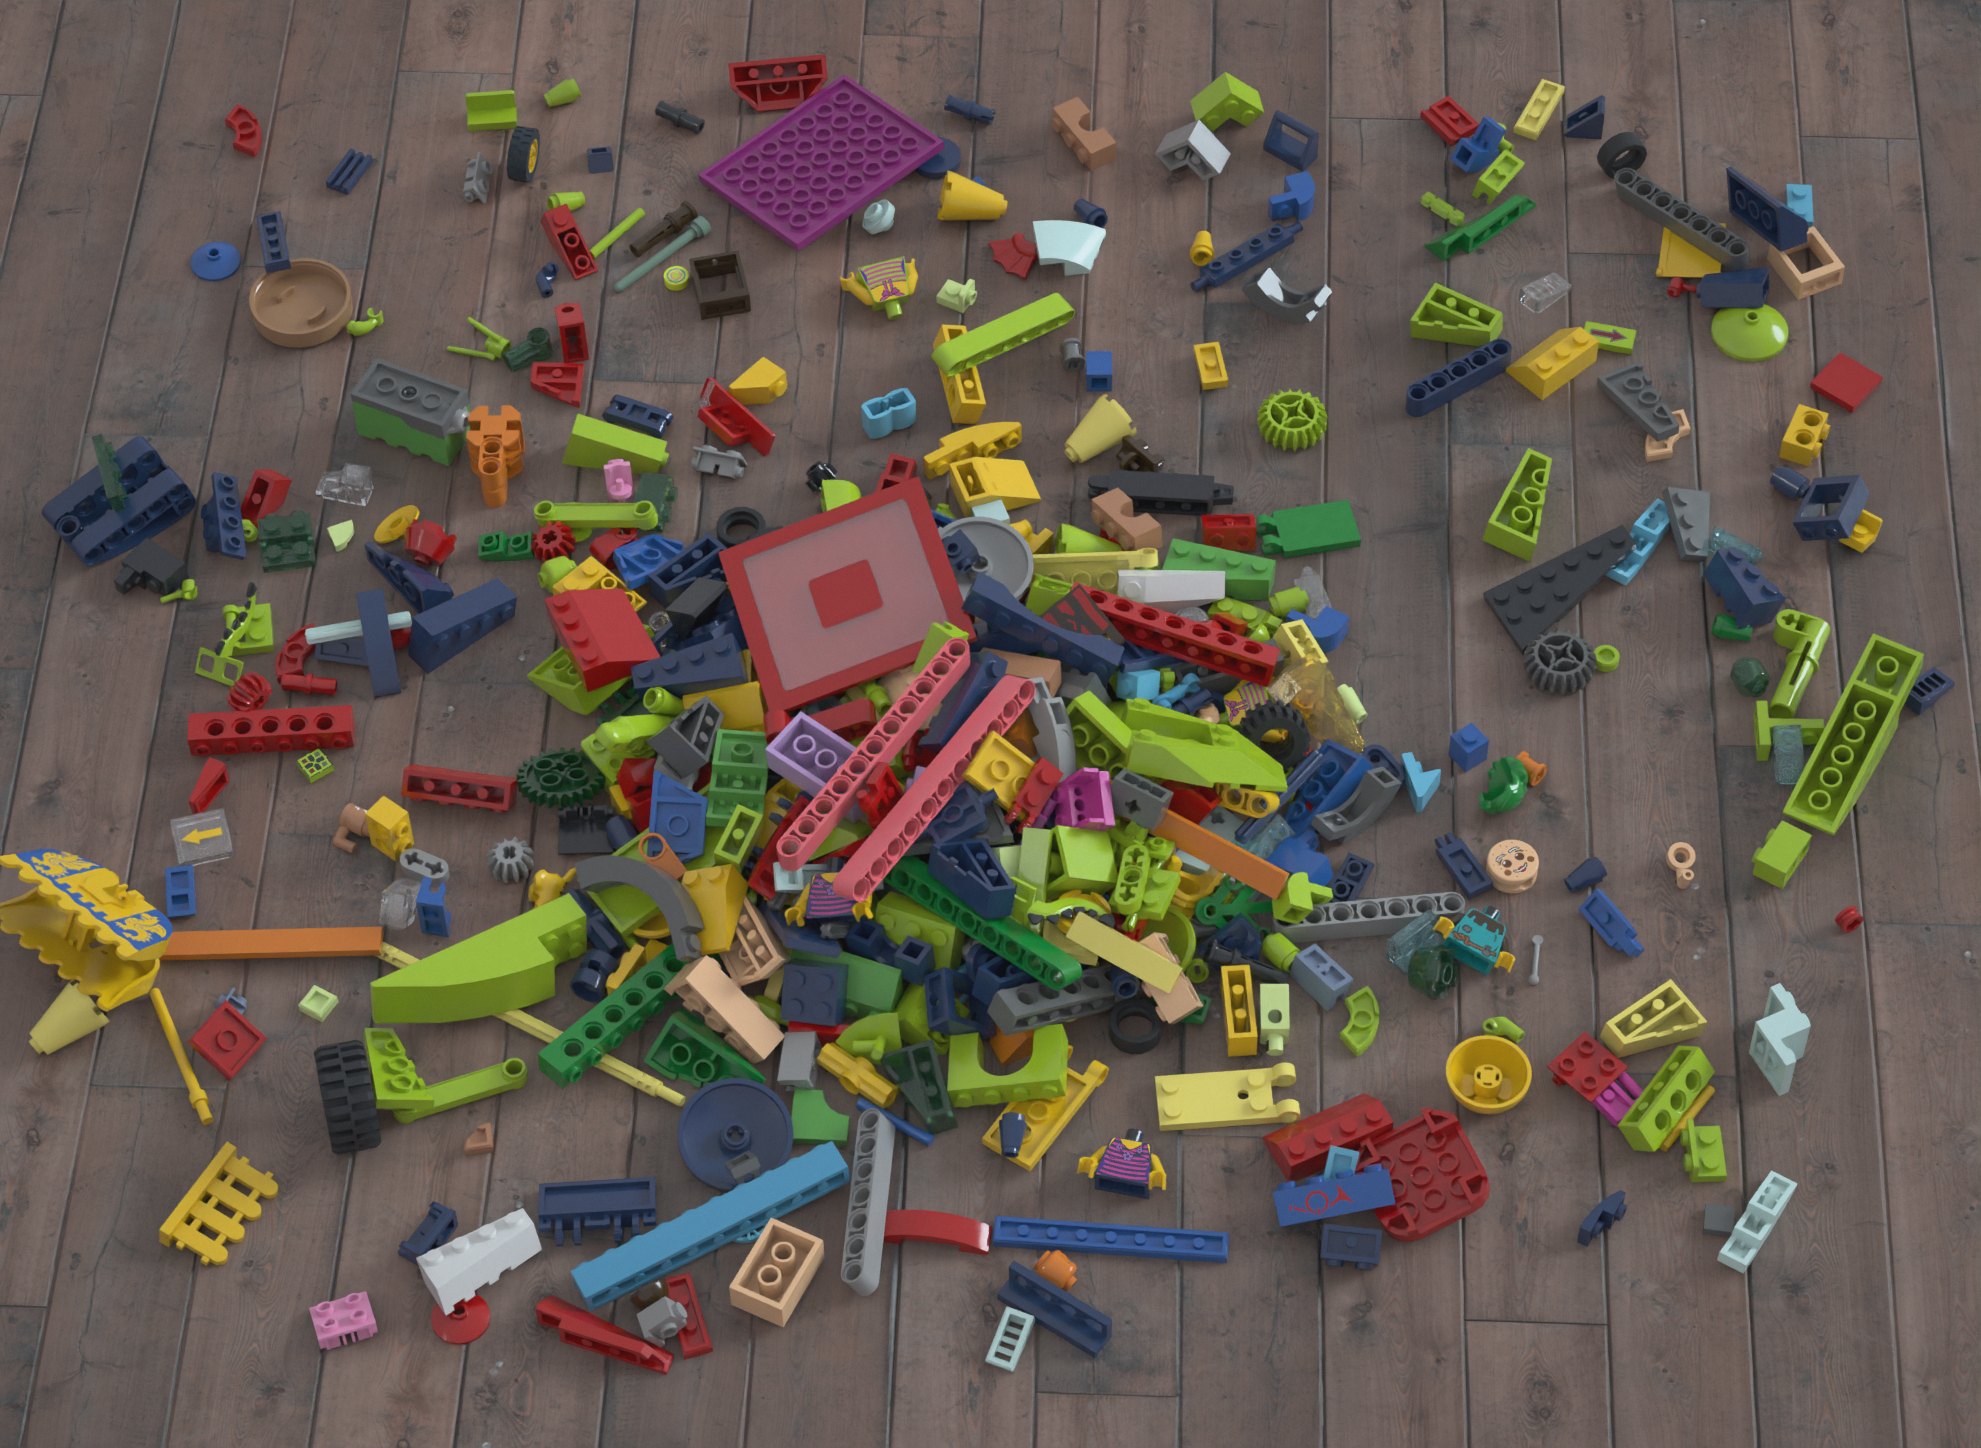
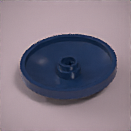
M744 1078L718 1080L700 1089L684 1107L677 1131L679 1152L685 1166L696 1179L712 1189L730 1192L738 1184L727 1173L723 1163L750 1150L759 1161L761 1166L759 1167L760 1175L765 1171L774 1170L788 1161L793 1146L791 1116L779 1096L759 1082ZM751 1173L744 1176L745 1183L754 1180Z

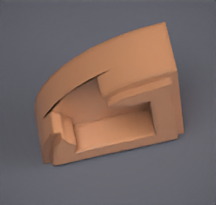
M491 1122L478 1126L477 1130L466 1139L464 1146L465 1156L494 1152Z

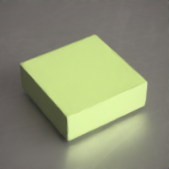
M314 985L298 1004L299 1011L323 1022L337 1005L338 997Z

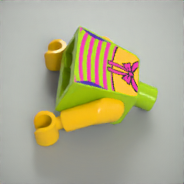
M904 256L859 267L856 279L853 272L849 273V279H843L842 276L839 277L843 290L850 291L865 305L871 306L873 311L886 309L889 320H896L903 316L900 305L908 303L909 296L914 293L918 280L915 259L912 258L911 263H905Z
M1272 676L1268 688L1241 680L1230 693L1224 696L1223 699L1227 711L1219 714L1220 721L1216 724L1228 725L1234 730H1238V727H1241V718H1247L1246 711L1249 708L1254 710L1256 709L1255 704L1260 702L1261 705H1264L1266 700L1269 699L1274 703L1273 698L1278 697L1281 691V686H1277L1278 680ZM1281 728L1269 730L1262 736L1260 741L1274 744L1279 741L1281 743L1287 737L1289 731L1284 730L1280 734L1278 730H1281Z

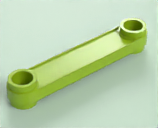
M646 500L638 503H552L551 501H542L534 507L536 522L543 528L547 526L548 521L554 525L558 520L564 526L567 525L570 528H640L642 530H650L658 523V514L654 505Z
M510 1058L504 1063L425 1087L427 1094H431L434 1098L433 1109H392L393 1116L398 1122L408 1124L415 1119L504 1091L520 1089L526 1084L528 1079L527 1066L519 1058Z

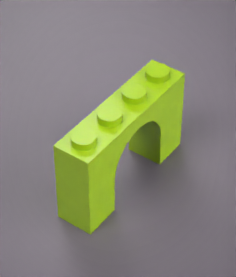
M1062 1024L1035 1028L1031 1059L1021 1070L1005 1076H995L984 1071L985 1049L979 1033L950 1036L947 1092L954 1108H967L985 1104L995 1105L1014 1101L1024 1102L1044 1098L1053 1099L1066 1096L1068 1039Z

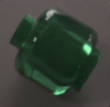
M1743 657L1732 666L1730 679L1741 696L1759 697L1765 693L1770 683V676L1759 659Z

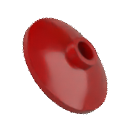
M477 1294L467 1302L462 1299L454 1304V1311L448 1315L444 1314L438 1303L434 1306L431 1314L432 1328L435 1334L447 1343L455 1345L471 1343L480 1338L489 1326V1307L486 1301ZM458 1311H465V1312H464L463 1314H461V1315H456V1314H455V1313L458 1312Z

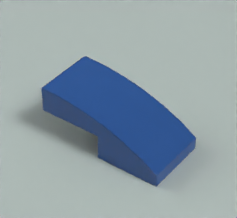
M193 865L165 868L167 918L196 916Z

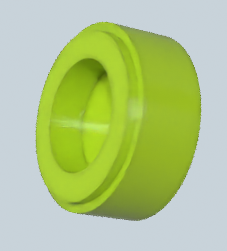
M1601 645L1594 650L1597 658L1596 669L1602 672H1610L1618 667L1620 654L1616 648L1610 645Z

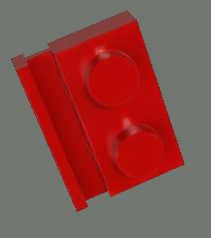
M1450 96L1430 105L1426 111L1424 109L1421 110L1420 118L1450 146H1453L1454 142L1460 141L1461 138H1467L1475 134L1479 123Z

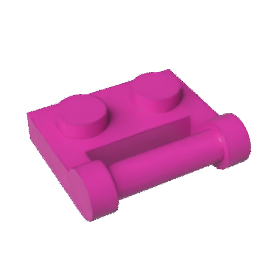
M1625 1071L1617 1080L1636 1098L1634 1101L1613 1082L1591 1102L1616 1128L1644 1091Z

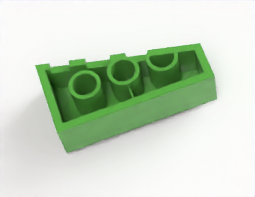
M1173 538L1162 570L1225 571V596H1232L1235 600H1268L1275 580L1276 560Z

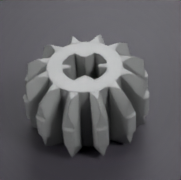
M515 836L511 841H507L503 837L501 844L494 842L493 849L488 850V870L493 873V877L496 880L503 878V881L507 884L510 879H514L518 883L519 877L527 878L528 871L533 870V851L531 848H528L525 840L518 842Z

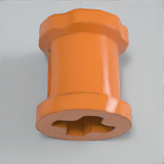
M1522 751L1516 757V759L1522 762L1524 769L1527 771L1529 784L1536 786L1545 776L1547 766L1531 759L1526 751Z

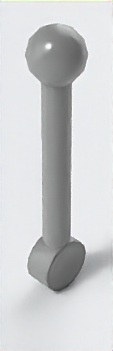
M1535 935L1532 938L1534 954L1532 974L1528 978L1530 985H1537L1539 983V977L1537 976L1539 951L1543 945V937L1540 935Z

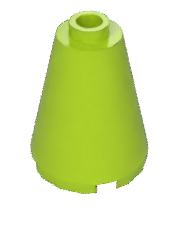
M1059 524L1054 540V546H1056L1055 554L1122 551L1121 545L1069 524Z

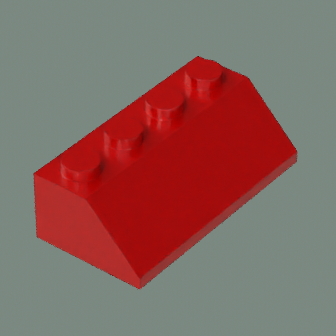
M1363 1093L1263 1136V1141L1287 1181L1296 1182L1325 1169L1330 1145L1357 1151L1360 1147L1359 1142L1369 1136L1370 1140H1373L1393 1130L1394 1122L1379 1099Z

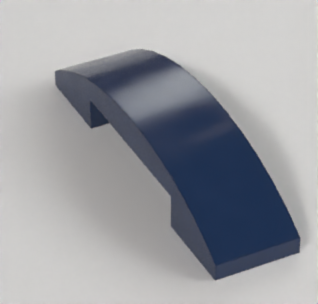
M383 588L356 593L374 697L401 693Z

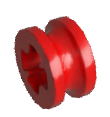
M1855 906L1845 908L1835 918L1836 924L1841 926L1843 933L1854 931L1864 920L1861 914H1857L1858 910Z

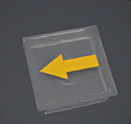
M224 808L170 820L179 866H195L235 857Z

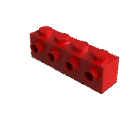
M411 764L403 770L401 796L411 797V800L425 802L428 799L435 800L441 805L457 803L464 804V807L469 809L486 807L490 808V811L505 813L516 805L517 778Z

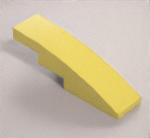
M1083 912L1078 913L1065 936L1167 993L1171 992L1183 970L1182 967L1135 940H1131L1111 927L1103 925Z

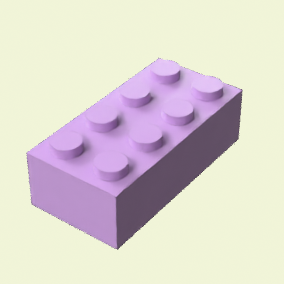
M800 711L767 746L765 752L770 769L815 798L856 750V747ZM858 801L844 816L853 824L863 815Z

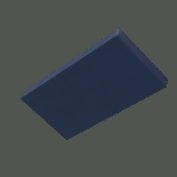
M761 899L759 910L787 948L839 958L841 947L835 939H823L821 937L822 931L820 927L822 925H813L806 919L805 915L802 927L798 926L797 920L792 921L790 926H788L785 912L791 906L784 905L781 910L776 912L767 906V900Z

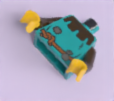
M1486 906L1483 912L1470 909L1467 914L1459 913L1450 918L1440 917L1432 929L1434 931L1438 930L1443 934V938L1446 939L1440 949L1441 951L1488 976L1493 966L1496 968L1499 966L1503 967L1510 973L1516 960L1510 954L1509 942L1504 936L1506 927L1497 921L1500 912L1495 907Z

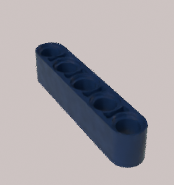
M1505 339L1492 340L1411 384L1407 388L1406 412L1413 417L1424 416L1505 372L1506 368L1510 366L1512 345Z

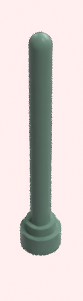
M702 216L695 218L691 221V225L688 227L689 230L614 285V290L618 293L622 292L692 239L705 237L711 232L708 221Z

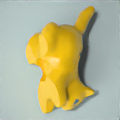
M576 867L570 869L562 878L558 874L548 873L544 869L536 872L528 892L529 901L535 902L533 909L561 897L565 887L577 875Z

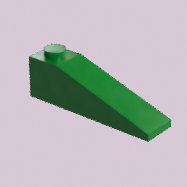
M683 1008L671 1015L643 1060L665 1077L692 1083L691 1085L697 1087H705L715 1081L728 1078H744L761 1084L766 1080L764 1076L706 1024Z

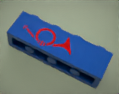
M1381 1163L1365 1166V1172L1353 1174L1352 1169L1335 1172V1178L1324 1180V1175L1306 1178L1307 1183L1295 1185V1181L1277 1184L1278 1189L1273 1190L1280 1227L1395 1204L1388 1167L1382 1168Z

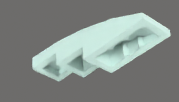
M1771 1171L1749 1201L1745 1213L1735 1225L1731 1237L1719 1252L1717 1260L1744 1273L1786 1207L1797 1187V1183Z

